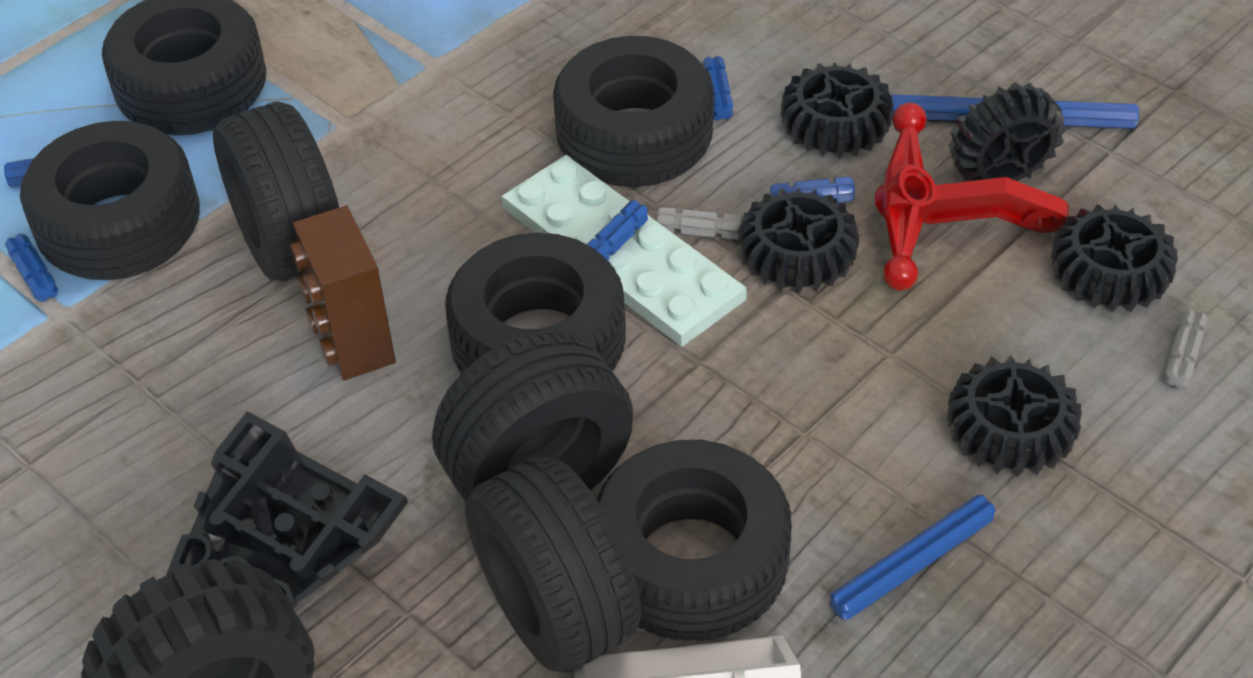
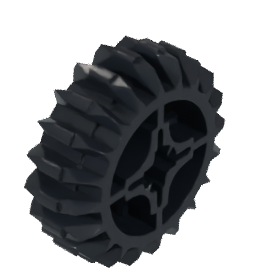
M835 62L830 67H824L818 63L814 71L803 68L801 76H792L791 83L785 86V92L782 95L780 115L782 123H784L785 132L793 136L794 144L804 143L807 152L818 149L821 151L822 157L828 152L836 153L840 158L843 152H850L857 156L860 149L871 151L875 143H882L884 136L889 132V127L892 125L894 103L892 102V95H890L888 84L881 83L879 75H868L866 67L856 70L852 68L851 63L846 67L837 66Z
M1015 82L1008 90H1004L999 86L995 94L989 97L983 94V100L979 104L968 105L970 112L965 116L957 118L959 127L954 128L950 132L953 140L948 146L951 150V157L954 160L953 164L967 181L1007 177L1019 182L1020 179L1026 176L1031 178V173L1035 170L1045 169L1044 162L1047 159L1056 157L1054 148L1064 143L1061 135L1067 129L1064 125V116L1061 113V108L1048 92H1045L1042 88H1035L1031 83L1021 87Z
M799 187L794 193H787L780 188L776 197L764 194L761 202H752L749 212L744 213L741 220V231L738 232V245L740 246V256L743 264L748 265L751 276L761 275L764 285L776 282L780 291L786 286L795 287L799 294L803 287L809 286L817 292L821 283L833 286L837 277H846L849 267L853 266L854 260L857 257L859 233L854 215L848 213L845 203L835 204L833 195L820 197L816 189L811 193H802Z
M1097 204L1091 212L1081 208L1076 216H1068L1063 226L1059 227L1053 242L1051 265L1054 266V278L1062 280L1063 291H1075L1076 301L1089 299L1092 301L1093 309L1099 304L1108 305L1112 313L1118 306H1123L1129 312H1132L1137 304L1148 308L1154 299H1161L1169 284L1173 282L1178 261V250L1174 248V237L1165 234V224H1152L1151 214L1141 217L1135 214L1134 207L1127 212L1119 210L1116 204H1114L1111 210H1105Z
M1010 354L1005 363H1000L991 356L986 366L974 363L969 373H961L956 386L950 392L946 418L948 426L951 427L952 441L961 443L962 455L976 454L975 459L978 467L989 462L994 465L996 474L1004 468H1010L1018 478L1024 468H1028L1037 476L1044 465L1054 469L1061 458H1067L1073 449L1075 440L1079 437L1082 411L1081 404L1076 402V389L1066 387L1065 375L1051 376L1049 364L1039 369L1033 366L1031 357L1024 364L1016 363Z

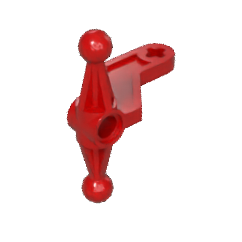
M907 102L895 110L892 121L895 130L900 135L887 170L884 173V183L879 186L874 196L878 212L886 219L893 256L888 260L883 269L885 283L890 288L896 291H904L910 289L917 282L919 272L916 263L911 259V255L923 222L926 224H937L997 217L1040 233L1057 232L1059 227H1062L1069 216V204L1067 201L1007 177L935 185L932 177L924 170L918 134L922 132L927 123L924 109L916 103Z

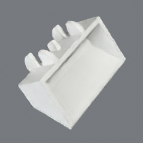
M779 635L604 654L573 670V677L801 678L800 664L784 636Z

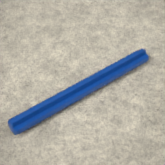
M892 94V102L894 103L893 114L900 105L911 102L918 104L924 109L929 121L958 122V117L965 116L970 112L968 105H977L983 100V98ZM1056 101L1062 110L1061 113L1064 116L1065 126L1134 129L1138 124L1139 108L1136 104Z

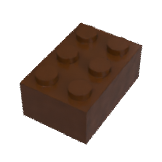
M348 206L339 207L293 222L297 242L289 244L298 271L304 270L305 275L297 277L305 302H312V306L305 308L313 334L320 333L324 337L319 340L327 365L336 364L343 381L396 363L378 266Z

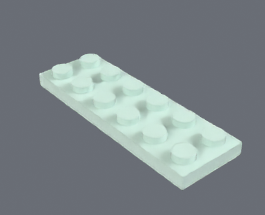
M564 155L502 195L503 209L534 233L560 234L577 239L585 244L592 238H595V235L616 214L621 213L620 210L630 202L567 155ZM647 215L648 221L639 230L634 231L635 234L614 255L609 256L610 259L608 261L614 266L616 273L621 278L625 304L680 347H683L746 301L747 288Z

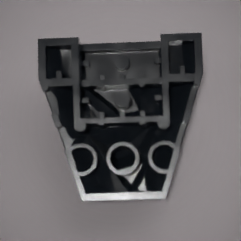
M247 411L215 451L211 461V465L215 470L207 492H199L194 507L198 515L190 534L181 536L166 576L170 574L169 569L183 564L193 568L199 566L200 561L219 560L225 566L229 560L249 564L251 568L262 569L271 575L274 582L280 585L291 606L294 608L378 544L406 506L408 500L405 495L366 474L363 475L358 483H355L296 451L285 431Z

